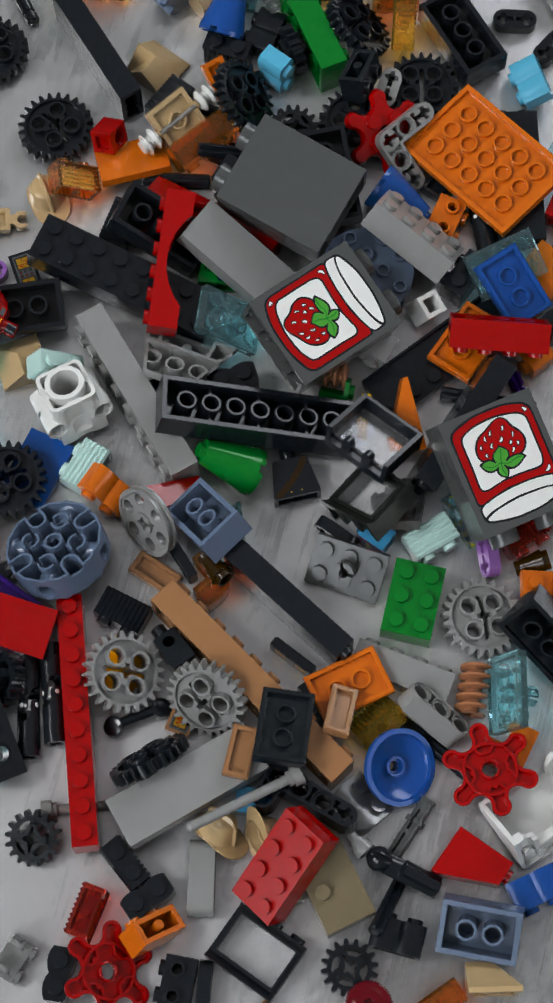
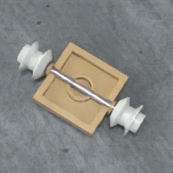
M201 85L202 91L200 93L194 91V101H192L181 86L146 113L144 116L155 131L147 129V136L145 138L140 135L138 136V146L142 152L154 155V148L158 147L161 149L163 141L171 153H176L210 124L199 108L208 111L209 103L217 104V97L213 94L215 90L211 86Z

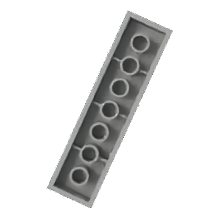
M102 303L76 315L77 325L75 330L83 349L87 348L93 366L95 368L99 367L102 373L100 376L107 388L111 387L114 393L112 396L118 407H123L125 411L124 416L131 427L134 425L137 431L136 436L142 446L146 445L151 462L154 466H159L162 480L168 482L194 476L200 477L198 460L183 436L155 433L156 392L148 378L142 375L143 370Z

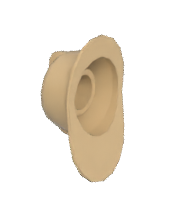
M38 173L27 189V197L34 215L43 224L48 214L65 221L70 215L71 206L63 184L59 179L51 175Z
M211 805V806L208 808L207 812H202V813L196 815V817H195L194 819H196V818H198V817H200V816H202V815H204V814H206V813H208V812H210V811H212V810H214V809H216V808H218V807L215 806V805ZM234 813L226 815L195 831L200 838L225 858L231 860L241 859L248 852V842L245 839V835L237 828V818Z
M249 806L247 808L244 834L248 842V849L254 857L278 820L270 816H261L255 807Z

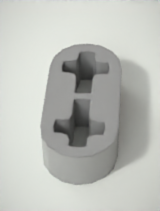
M387 68L383 71L377 89H381L384 93L389 94L387 104L391 108L395 105L402 82V74L395 68ZM390 76L394 77L391 87L387 86Z

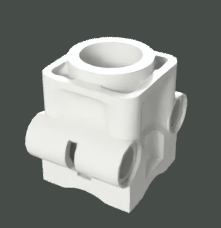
M74 359L36 378L35 382L38 389L31 394L30 401L50 438H61L64 446L86 433L100 430L109 425L106 416L113 411L114 405L93 368H84L79 360Z

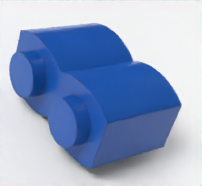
M553 862L504 886L512 905L525 907L524 915L526 918L539 912L538 906L548 902L549 906L553 905Z

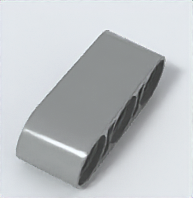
M416 681L397 698L398 705L403 712L445 747H453L469 733L470 726L464 717L422 682Z
M190 840L188 917H214L216 851L204 840Z

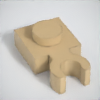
M0 208V234H10V227H14L18 231H25L27 224L19 223L18 219H26L27 212L18 211L12 215L10 214V208Z

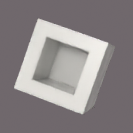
M436 289L418 297L405 307L416 328L435 319L447 310Z

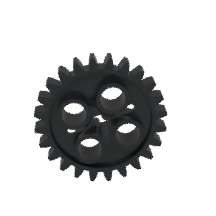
M330 0L326 5L327 9L325 12L328 14L326 19L332 22L329 26L336 30L334 35L341 37L340 42L345 41L347 43L348 49L352 47L353 50L355 48L375 50L378 57H381L390 47L389 42L391 41L388 37L390 32L385 30L387 25L381 23L382 17L375 15L376 10H371L369 3L365 5L363 0Z
M0 16V37H3L0 39V85H3L4 78L11 82V74L18 77L17 69H25L23 62H28L27 54H29V48L24 31H19L18 24L12 26L10 19L3 23Z
M420 52L419 58H416L411 53L410 60L403 56L401 64L395 61L394 68L402 74L401 86L394 105L395 109L404 101L409 100L406 97L415 98L410 100L415 104L420 103L419 71H423V101L431 104L435 115L459 92L460 84H457L458 76L454 75L455 69H448V61L441 64L440 56L433 60L432 53L427 58H424L422 52ZM390 76L387 86L391 87L394 77ZM411 76L414 79H407L406 77ZM429 97H436L438 99L432 100ZM420 109V114L412 118L416 120V118L424 117L425 109Z
M231 58L218 65L219 67L215 69L216 74L212 77L216 81L212 86L217 89L213 94L219 97L217 105H222L221 113L228 114L227 121L232 119L233 126H239L242 131L248 122L258 126L265 114L269 116L274 114L270 109L274 105L269 102V99L273 97L267 94L269 87L263 84L265 78H259V70L254 72L252 64L247 66L246 60L240 61L239 58Z
M336 91L335 100L328 97V105H322L323 112L319 113L321 121H319L318 128L336 126L334 124L336 122L344 123L345 116L351 112H356L359 115L368 114L371 108L369 96L365 103L343 101L342 95ZM358 106L360 107V110L355 111L352 110L350 107ZM344 125L351 157L352 151L361 142L353 140L352 137H360V135L354 130H349Z
M58 92L56 98H52V95L48 93L46 100L39 96V103L31 101L32 108H24L26 115H20L21 122L18 123L20 130L18 134L19 138L22 139V146L26 147L28 154L33 153L35 160L41 156L43 163L49 158L52 165L55 164L56 159H60V162L64 164L66 157L73 161V154L82 156L80 149L87 150L86 142H92L90 131L94 125L93 118H90V110H86L85 103L79 104L77 97L70 101L69 94L61 98L60 92ZM56 112H61L60 115H53ZM38 126H44L42 129H35ZM73 127L77 128V129L74 130V131H69V130H68V129L73 128ZM54 141L59 142L56 145H51V143Z
M10 440L7 441L6 447H3L0 443V493H7L6 498L0 501V514H2L4 520H7L9 514H12L14 519H17V512L19 511L26 516L25 508L27 507L34 510L33 501H42L38 493H46L45 488L41 485L48 483V480L42 477L47 474L45 468H41L44 463L42 459H37V452L30 453L31 449L28 445L22 449L20 442H17L13 447ZM13 460L18 461L17 466L14 468L7 467L9 462ZM6 477H9V483H5L4 479ZM22 481H29V485L26 488H18Z
M175 733L172 736L168 735L164 739H155L143 746L141 750L133 752L117 764L118 766L112 768L109 776L116 787H123L126 784L130 785L134 781H143L157 773L159 769L165 768L183 755L182 753L187 751L190 744L182 733Z

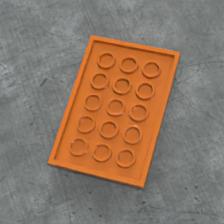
M469 84L438 111L428 124L404 143L419 166L502 237L512 230L553 190V154Z

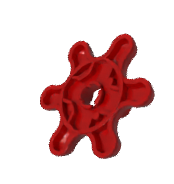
M373 89L369 94L371 108L368 114L348 113L344 118V124L349 130L356 131L361 138L359 146L352 151V161L357 165H363L369 158L377 157L381 160L383 172L385 173L389 165L375 145L376 135L383 126H388L415 103L407 100L394 109L387 104L386 95L383 90ZM403 120L399 125L400 131L406 134L409 131L408 122ZM395 134L389 136L383 144L390 145L389 140L397 136ZM397 154L395 157V163L398 167H400L398 162L399 154Z
M475 723L469 730V736L472 740L470 750L463 753L448 750L442 756V762L446 768L457 770L463 776V783L455 790L453 798L459 806H467L475 797L484 796L490 800L495 814L506 816L512 808L508 796L509 791L515 786H521L526 789L534 788L538 783L539 777L535 771L522 768L517 762L518 754L525 749L527 744L524 735L512 733L507 740L498 743L490 738L488 729L484 724ZM485 765H494L497 768V774L494 777L485 775L482 772Z
M109 920L103 925L102 939L96 945L87 943L81 937L72 938L68 943V951L71 956L78 959L80 971L78 976L66 981L64 993L70 999L90 994L95 998L96 1003H116L123 997L130 999L133 1003H146L149 999V991L138 982L136 973L141 965L151 960L152 950L132 959L119 938V935L122 933V927L115 920ZM105 964H109L113 969V975L110 979L103 978L102 966Z

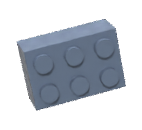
M201 477L168 508L175 525L215 564L253 529L241 514Z
M446 892L442 903L435 952L515 967L525 907Z

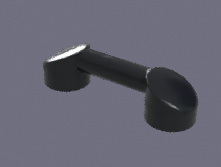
M157 698L152 702L151 706L121 718L115 715L110 716L104 722V732L108 737L115 739L124 733L125 726L154 716L159 720L168 719L172 712V708L169 707L171 703L165 698Z

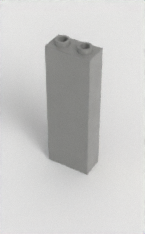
M212 199L176 240L248 303L295 273Z
M232 729L167 765V767L158 770L151 777L139 781L105 800L129 846L132 850H135L262 777L269 768L268 764L253 761L248 782L222 776Z

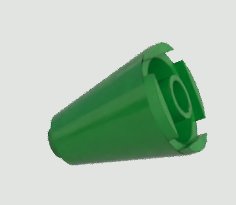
M208 439L198 443L194 452L201 466L243 495L245 493L251 494L256 489L263 476L259 472L261 465L266 466L267 454L263 449Z

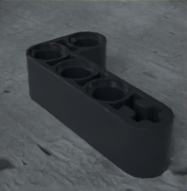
M271 765L255 789L273 781L272 778L276 775L284 776V772L288 771V767ZM304 777L306 783L298 787L296 785L292 787L288 785L267 795L271 799L267 804H261L258 800L253 802V807L262 816L272 814L281 800L284 799L294 806L303 805L320 822L341 834L353 833L357 827V810L353 805ZM303 788L307 793L303 796H298L294 791ZM323 801L330 804L327 809L323 810L316 806L319 802ZM347 816L350 817V820L346 819L344 822L341 821V818L345 819Z

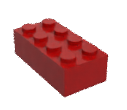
M450 312L447 342L454 352L468 353V349H477L479 354L492 355L493 351H501L504 356H518V353L528 354L527 357L542 358L543 354L549 355L552 325L547 319Z
M303 805L288 807L284 810L231 891L267 926L282 923L289 916L339 842V839Z

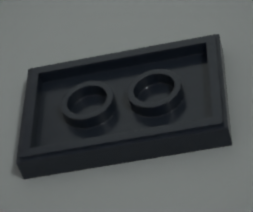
M263 687L252 761L305 769L315 694Z

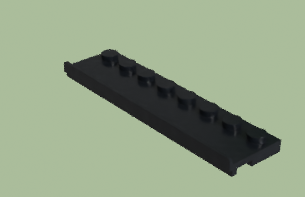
M487 291L471 301L472 304L488 314L501 316ZM449 318L362 381L363 389L372 394L373 399H376L380 404L393 412L401 378L408 377L416 407L454 380L456 377L427 360V355L448 328Z

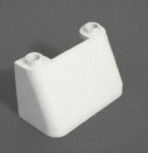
M553 751L545 757V772L538 776L537 785L531 789L522 787L509 796L512 808L508 815L499 816L495 814L490 800L486 797L478 804L482 814L523 869L531 868L553 853Z

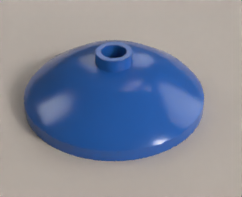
M393 728L380 734L370 745L365 757L364 775L368 788L379 801L395 807L414 804L421 799L422 795L424 796L433 782L435 774L434 754L428 741L418 732L407 728ZM393 762V768L390 770L389 765Z

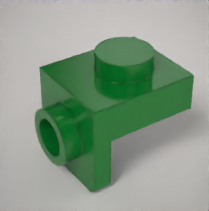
M347 378L344 391L321 387L318 396L347 401L353 400L356 386L351 385L352 378Z

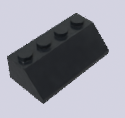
M539 584L522 596L502 617L497 626L553 683V596Z

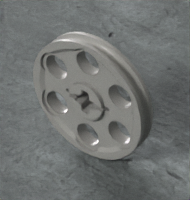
M136 484L124 490L119 498V511L122 522L132 540L143 551L154 557H161L173 550L177 543V531L173 517L163 500L153 490L144 485Z

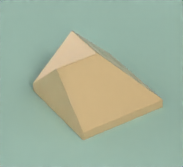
M155 40L137 45L127 68L136 82L155 94L172 74L181 78L190 68V64Z
M37 334L0 345V379L5 392L35 383L36 379L33 381L27 378L26 358L41 348Z
M486 961L465 962V997L518 996L524 991L521 983L495 963Z

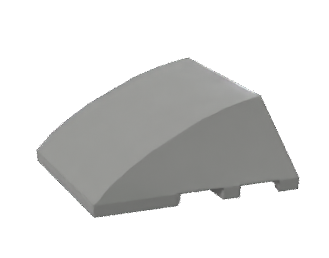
M146 333L142 375L159 381L163 374L203 380L237 353L238 348L215 341L211 347L177 334L175 337Z

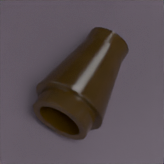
M538 549L524 558L513 562L517 577L521 570L546 571L552 569L546 550L540 551Z
M204 552L198 557V562L202 565L214 585L217 584L219 587L225 586L233 578L234 572L232 567L226 562L220 560L215 564Z

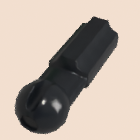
M374 846L366 855L367 864L373 871L381 872L430 899H434L441 888L442 877L391 853L386 847Z

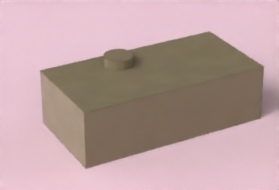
M322 823L339 839V842L307 887L305 893L327 938H330L375 916L376 910L337 831Z

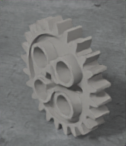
M474 577L470 581V586L464 580L460 584L461 588L455 586L452 589L454 594L449 593L446 596L449 602H444L442 608L447 611L442 612L440 617L447 619V621L443 622L441 627L449 628V631L444 636H453L454 640L450 645L460 644L459 652L461 653L464 649H467L468 657H471L474 652H477L478 659H481L484 653H486L488 659L494 656V652L501 656L503 649L508 651L512 647L510 642L514 643L503 631L502 633L495 632L492 629V624H497L517 603L518 599L510 600L509 597L513 592L504 593V584L499 588L495 587L494 579L490 584H487L485 577H483L478 584ZM475 597H478V598H479V601H480L479 604H478L477 600L475 599ZM486 600H492L496 608H489ZM461 604H468L472 612H465ZM467 628L475 629L478 637L470 636Z
M121 630L117 632V636L113 632L108 633V640L104 636L98 638L100 645L97 643L92 644L91 648L94 652H87L85 654L90 661L82 663V666L88 668V671L81 675L89 678L84 687L91 686L92 688L88 696H97L96 705L105 702L103 707L105 711L113 706V714L119 713L121 709L123 715L129 714L130 708L133 713L138 712L139 705L142 708L148 707L147 700L151 702L156 700L152 692H161V689L156 684L164 682V679L159 677L158 673L165 671V669L157 665L163 659L155 658L154 656L158 649H149L152 641L142 643V634L134 639V631L128 632L126 637L124 631ZM110 651H113L117 654V663H113L110 660ZM135 656L141 659L142 666L140 669L134 665ZM102 666H105L112 670H118L123 668V671L126 673H138L144 675V679L135 675H128L124 677V674L122 672L105 671L102 669ZM106 676L111 677L113 680V687L111 689L105 685L104 679ZM131 681L137 685L136 694H133L129 689Z
M194 658L190 663L186 661L182 666H179L169 678L171 683L167 686V690L171 692L167 695V699L174 700L169 707L177 709L175 717H183L182 725L188 722L190 724V731L197 728L200 736L204 731H207L208 737L211 738L214 733L219 736L232 729L234 723L240 724L246 717L244 714L248 710V707L245 705L248 698L242 696L246 689L238 688L237 685L241 680H233L234 672L226 673L224 664L218 668L216 660H213L208 665L206 658H203L200 663Z

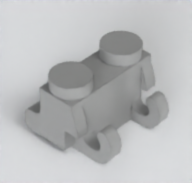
M12 932L0 953V977L12 985H16L23 974V971L20 970L25 961L30 962L35 957L38 948Z

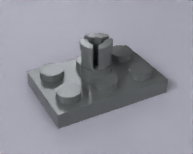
M319 532L304 581L376 604L391 555Z

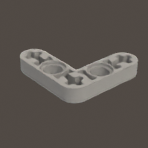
M427 102L414 104L381 130L375 138V145L389 167L392 165L408 183L411 180L410 175L416 176L415 184H410L414 190H418L424 185L425 177L403 143L433 119L434 109ZM420 109H425L424 117H419L416 120L412 118L420 114ZM403 120L407 121L410 127L406 134L400 131L399 125ZM393 134L397 136L389 140L390 145L383 144L385 141L384 136L389 137ZM399 153L405 158V163L402 167H398L395 163V157Z

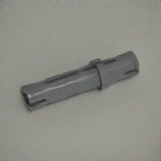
M422 795L412 813L407 814L405 824L388 848L391 853L402 858L418 831L423 830L425 827V820L436 806L432 800Z

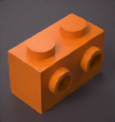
M441 193L429 221L436 222L445 234L458 240L460 225L464 227L469 217V213L466 212L467 206L460 200Z
M170 904L161 909L155 908L140 919L139 917L131 919L125 924L126 929L119 935V938L131 958L134 959L172 941L186 925L173 904Z

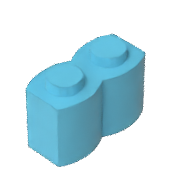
M269 44L258 58L259 78H265L264 83L280 94H283L285 90L289 91L295 82L293 79L294 61Z
M534 53L508 66L511 72L508 74V78L512 86H517L519 92L516 93V97L521 106L525 105L528 110H531L553 99L551 88Z

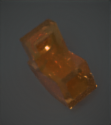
M198 552L192 557L193 565L205 579L192 590L194 597L208 608V613L210 614L227 599L230 592V582L222 587H219L217 584L214 585L202 565L198 562V557L201 555V552Z

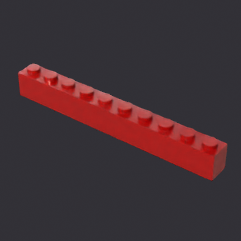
M74 594L68 599H56V608L59 610L57 623L71 842L74 853L80 854L99 852L101 838L91 696H88L90 687H84L89 678L81 675L88 671V668L82 666V663L88 661L85 655L88 652L85 607L82 595Z

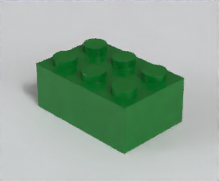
M402 558L396 559L379 637L429 648L446 568Z

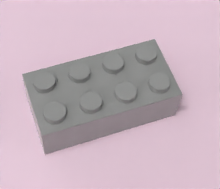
M390 189L377 201L361 222L363 227L435 284L440 281L464 250L456 238L449 237L442 231L440 225L433 221L430 222L423 216L420 209L414 206L411 207L404 201V197L401 194Z

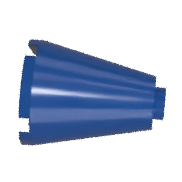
M212 0L198 28H202V30L207 32L213 31L243 40L246 0Z
M392 165L364 202L369 208H373L377 201L390 189L401 194L404 197V201L411 207L414 206L420 209L426 219H429L431 216L428 212L430 206Z

